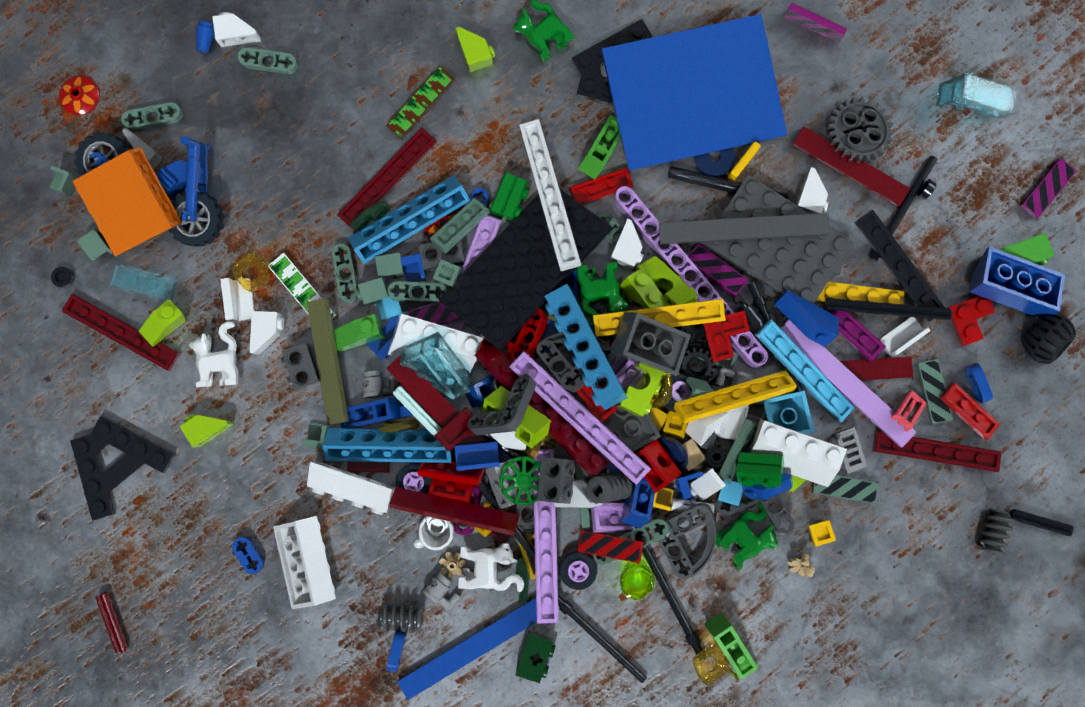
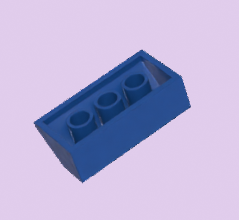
M989 246L972 274L969 292L1042 318L1045 315H1055L1060 312L1065 274Z

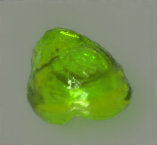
M641 559V563L628 561L620 575V589L622 593L629 599L641 600L653 591L655 584L654 574L645 564L644 560Z

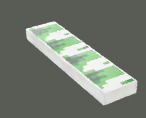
M282 253L268 267L309 315L307 302L321 299L322 297L287 255ZM330 308L331 319H334L337 315Z

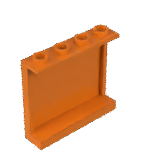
M141 147L128 150L72 181L114 256L125 253L143 242L182 224L180 217Z

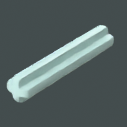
M402 385L394 390L393 395L433 436L442 428Z

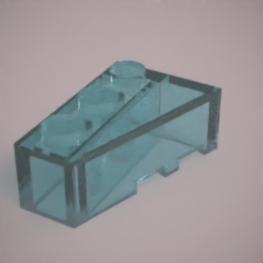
M964 72L960 76L939 83L936 107L942 108L944 105L955 106L956 111H962V108L974 110V114L1002 118L1013 114L1017 90L1009 88L1007 84H997L989 78H980L975 76L974 73Z
M439 332L402 348L400 365L403 367L408 366L414 370L418 377H424L432 383L431 386L449 398L455 399L471 391L472 375Z

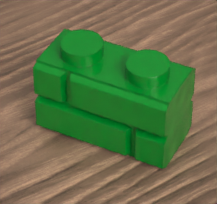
M505 173L491 205L490 214L509 222L519 217L523 207H520L523 199L527 200L530 193L528 181Z
M739 452L736 471L738 483L747 487L754 486V484L763 485L766 488L782 486L784 474L783 455Z

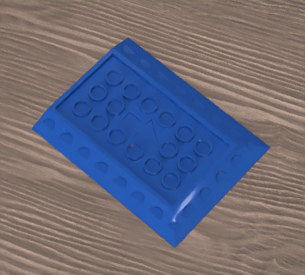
M762 14L602 48L605 71L629 171L788 135Z

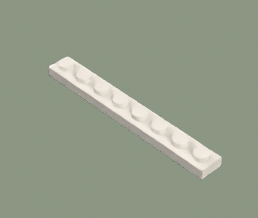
M537 119L520 124L560 270L565 271L581 266L540 121Z

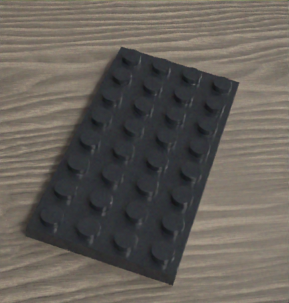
M559 188L579 259L582 263L610 233L612 227ZM539 193L521 211L519 217H516L456 280L454 286L450 287L438 299L442 305L499 351L504 348L547 301L545 295L558 289L577 268L565 271L560 270Z

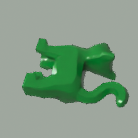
M530 0L533 8L539 11H546L547 16L538 24L533 25L531 17L526 9L523 8L522 14L513 25V29L515 32L526 36L529 44L540 52L539 58L543 63L550 58L547 42L552 39L555 40L557 43L556 49L560 52L566 48V43L572 42L575 37L558 15L555 14L554 8L550 4L540 3L538 0Z
M617 262L607 263L604 278L594 279L596 275L595 268L588 270L587 265L577 267V282L581 288L580 307L583 313L591 317V321L588 322L591 329L595 328L593 315L598 313L589 307V303L607 300V313L621 312L628 307V303L619 294V283L615 277L618 267Z
M760 502L757 503L760 508L759 513L752 511L744 512L731 526L717 533L716 546L718 548L722 546L724 552L729 550L730 544L734 543L739 549L732 562L737 571L742 569L744 561L756 557L762 550H774L779 546L777 536L773 531L774 524L764 529L758 537H756L747 524L749 519L760 521L767 517Z

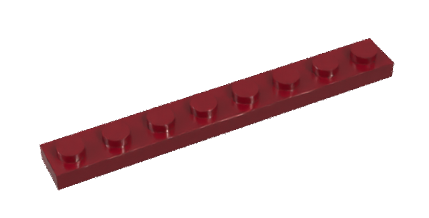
M488 343L478 350L474 356L511 392L519 376L509 367L512 362L501 351ZM533 392L529 405L551 420L548 433L591 478L597 476L609 463L566 419L538 393Z

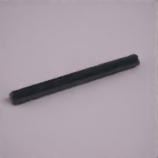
M673 166L668 171V177L671 179L734 194L742 185L740 182ZM775 191L781 196L788 199V194Z
M826 298L825 309L940 320H950L952 317V310L948 308Z

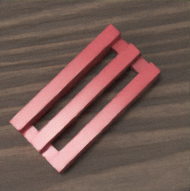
M910 390L905 394L891 419H897V424L899 426L904 425V430L907 432L912 429L927 403L914 391ZM911 397H912V398H913L912 401L910 402V404H909L908 407L906 408V410H905V412L903 413V415H901L902 411L904 410V408L906 407V405L908 404L909 400H910ZM918 402V407L914 411L909 421H907L906 419L908 415L914 408L915 404Z

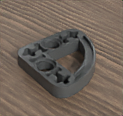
M564 333L553 334L543 339L537 345V353L561 386L567 392L575 393L585 386L584 381L578 377L576 372L579 371L581 376L585 374L582 368L577 369L576 365L572 367L556 347L557 345L564 344L563 339L566 338ZM596 337L605 354H609L610 359L608 361L612 366L616 360V355L611 353L612 347L601 338ZM544 347L550 348V352L554 356L552 359H550L546 352L543 353ZM558 361L565 363L564 369L561 371L553 369L554 364ZM596 362L591 363L595 369L597 367ZM569 378H571L572 380L575 379L574 386H572L571 384L568 385L567 380Z
M698 503L665 519L670 525V533L668 535L670 541L665 544L668 539L666 537L658 542L675 574L681 579H689L700 572L710 560L716 545V520L712 509L706 503ZM698 509L707 511L705 518L698 516L694 520L696 523H693L692 517L698 514ZM685 517L689 521V525L682 528L678 525L677 519ZM658 523V524H657L658 528L655 529V532H654V533H656V532H659V533H660V531H661V529H662L661 527H663V528L665 529V526H664V525L662 526V525H660V524ZM706 523L707 544L702 555L693 563L679 536ZM677 545L681 550L680 554H671L669 547ZM682 556L685 557V558L682 559L683 565H684L685 567H687V566L690 567V568L688 569V573H686L684 570H683V571L680 570L681 567H682V564H681V562H680L679 559L682 558Z

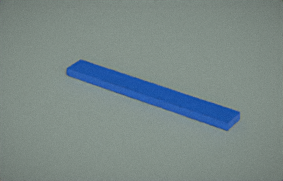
M536 597L399 679L397 683L407 700L535 624Z

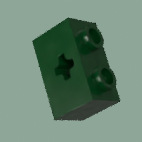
M529 631L515 676L540 684L541 678L545 679L548 673L547 659L548 657L552 658L556 645H553V638ZM539 653L541 659L534 662L532 656Z

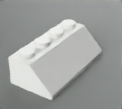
M399 314L388 355L398 357L403 354L409 361L469 377L477 359L474 355L480 350L483 338L415 317Z
M760 419L748 453L783 455L785 473L828 487L839 472L847 449Z
M311 462L309 466L307 486L312 488V492L324 495V492L332 494V499L341 502L344 499L352 501L351 505L362 509L364 506L372 508L371 512L383 515L384 512H390L389 503L396 487L322 462Z
M317 516L274 526L273 529L291 608L316 606L336 599L335 587L332 584L330 566L327 563L325 545L322 541L321 527Z

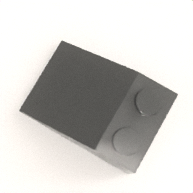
M624 312L611 353L677 376L691 335L642 314Z

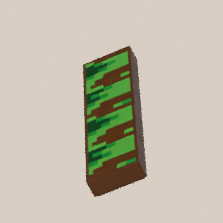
M439 65L387 123L386 127L403 140L453 84L455 78Z

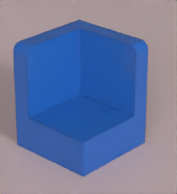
M420 253L400 257L406 282L427 281Z

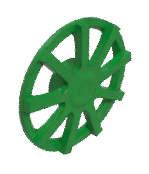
M517 457L510 460L503 467L499 479L500 488L509 501L517 505H530L538 501L537 496L532 499L529 488H532L538 492V487L533 485L532 482L538 481L539 476L531 477V474L537 467L540 470L541 464L530 457ZM522 461L521 472L513 465L514 462ZM526 461L534 464L529 472H526ZM508 467L514 471L515 477L504 475ZM503 479L512 480L514 484L505 489ZM517 487L518 492L515 499H513L507 492ZM522 490L525 491L528 501H519Z

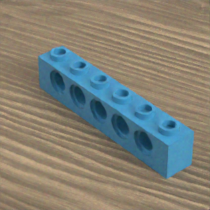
M453 175L348 237L362 263L365 264L375 258V256L382 254L468 203L470 199L462 184Z
M568 284L545 295L548 302L545 304V307L550 315H555L557 321L554 324L559 333H564L566 338L563 339V342L568 351L572 350L575 357L572 359L577 369L582 368L585 375L581 377L587 388L591 386L594 391L591 397L596 406L601 405L606 410L627 399L626 393ZM564 309H570L566 315H561ZM579 326L577 332L570 333L572 327ZM588 344V348L585 351H579L581 345ZM592 362H598L595 369H589V365ZM600 381H608L604 388H598Z
M328 428L323 442L326 461L452 463L454 451L453 447L447 452L428 430Z

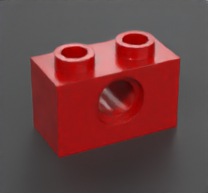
M657 439L636 454L651 468L644 478L655 493L682 474Z

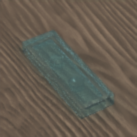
M115 266L110 285L172 300L177 280Z

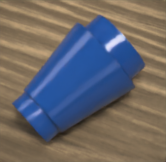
M199 21V24L196 25L197 51L209 52L215 37L214 25L212 23Z

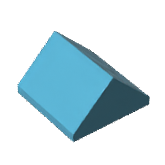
M805 390L762 400L768 422L803 434L815 432Z

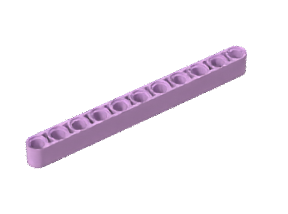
M626 186L620 187L616 191L614 199L616 207L626 219L632 220L635 230L659 259L664 261L675 274H678L689 287L693 288L697 294L698 289H705L707 291L708 297L703 298L698 294L697 302L723 299L678 244H668V249H661L658 246V242H660L659 221L631 188ZM625 194L629 197V201L623 202L619 199V196ZM639 210L642 213V217H634L632 211ZM653 226L655 233L650 234L646 232L645 227ZM678 257L682 264L674 265L671 258ZM692 273L695 277V280L691 282L687 281L685 279V274ZM723 300L725 315L733 314V310ZM750 331L729 337L731 346L749 367L758 368L765 364L768 354ZM741 336L745 337L748 342L747 346H741L738 338ZM752 353H758L761 356L760 363L753 361Z

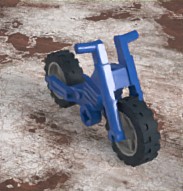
M96 132L92 136L88 135L84 138L83 142L79 143V149L75 151L76 160H74V163L78 168L76 171L78 175L82 176L93 170L94 167L101 166L115 158L113 157L114 154L117 157L131 150V148L126 145L127 143L123 139L112 134ZM183 136L180 141L188 146L187 162L175 161L161 168L156 176L182 221V224L169 229V233H172L174 235L173 238L184 245L202 247L213 243L214 239L220 236V231L224 228L223 220H225V215L222 214L221 210L223 208L217 203V199L211 197L207 192V152L211 150V146L202 142L198 143L196 140ZM105 146H109V147L112 148V149L107 153V155H106ZM186 186V188H185V190H184L185 193H184V194H181L180 191L183 190V189H184L183 187ZM191 223L188 232L185 229L184 225ZM197 225L201 232L198 234H193L195 226Z

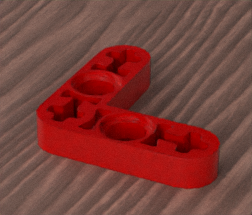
M539 308L521 328L515 344L511 342L506 344L509 350L505 356L512 363L523 351L533 358L548 323V314L544 310ZM540 316V320H535V317ZM532 332L533 339L527 343L525 338L528 333ZM484 338L482 340L480 349L484 347L488 342Z

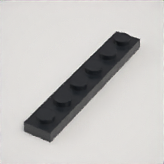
M870 210L854 222L915 306L945 308L874 210ZM925 318V320H926L927 322H930V321L933 320V319Z

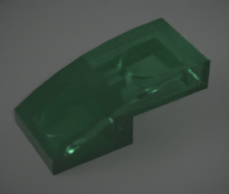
M385 200L362 212L350 224V227L357 233L365 228L372 219L377 221L384 217L391 207Z
M519 556L515 574L523 579L524 588L520 592L518 602L526 604L529 587L528 572L524 558Z

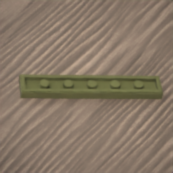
M328 298L308 301L307 307L327 424L348 422L349 418Z

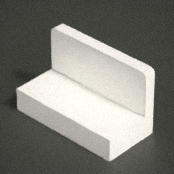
M221 279L225 320L231 322L250 320L252 311H255L251 279Z
M909 317L879 340L886 346L884 350L889 357L898 355L930 332V329L928 327L923 329L915 317Z
M750 404L726 411L729 415L717 427L715 434L721 439L735 441L745 419H747Z

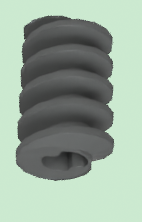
M623 473L595 476L589 480L586 491L588 498L593 503H606L628 498L632 493V483Z
M989 508V511L994 515H988L986 519L992 523L984 524V527L989 531L982 532V535L987 540H980L979 543L984 548L977 549L995 555H1006V552L1001 547H1008V544L1003 539L1011 538L1005 532L1013 531V528L1008 523L1015 522L1016 520L1009 513Z
M384 603L378 612L377 630H380L383 624L384 630H389L392 625L393 631H397L400 626L401 632H405L407 627H409L410 633H414L417 627L420 634L423 619L420 606L413 612L412 605H409L407 611H405L403 604H401L399 610H396L395 604H392L391 608L388 609L387 603Z

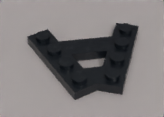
M643 19L572 57V62L581 76L576 93L577 97L613 106L609 84L607 81L601 80L600 67L604 65L602 48L644 40L647 36L652 37Z
M105 416L99 417L91 434L70 440L92 521L115 514L110 492L144 464L162 473H166L176 455ZM111 445L126 453L105 472L103 471L99 452L106 446Z

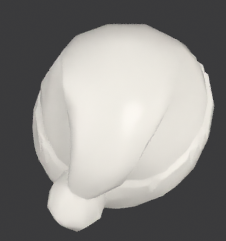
M424 516L419 523L417 538L413 541L416 548H423L425 546L431 550L444 549L453 539L454 524L450 521Z

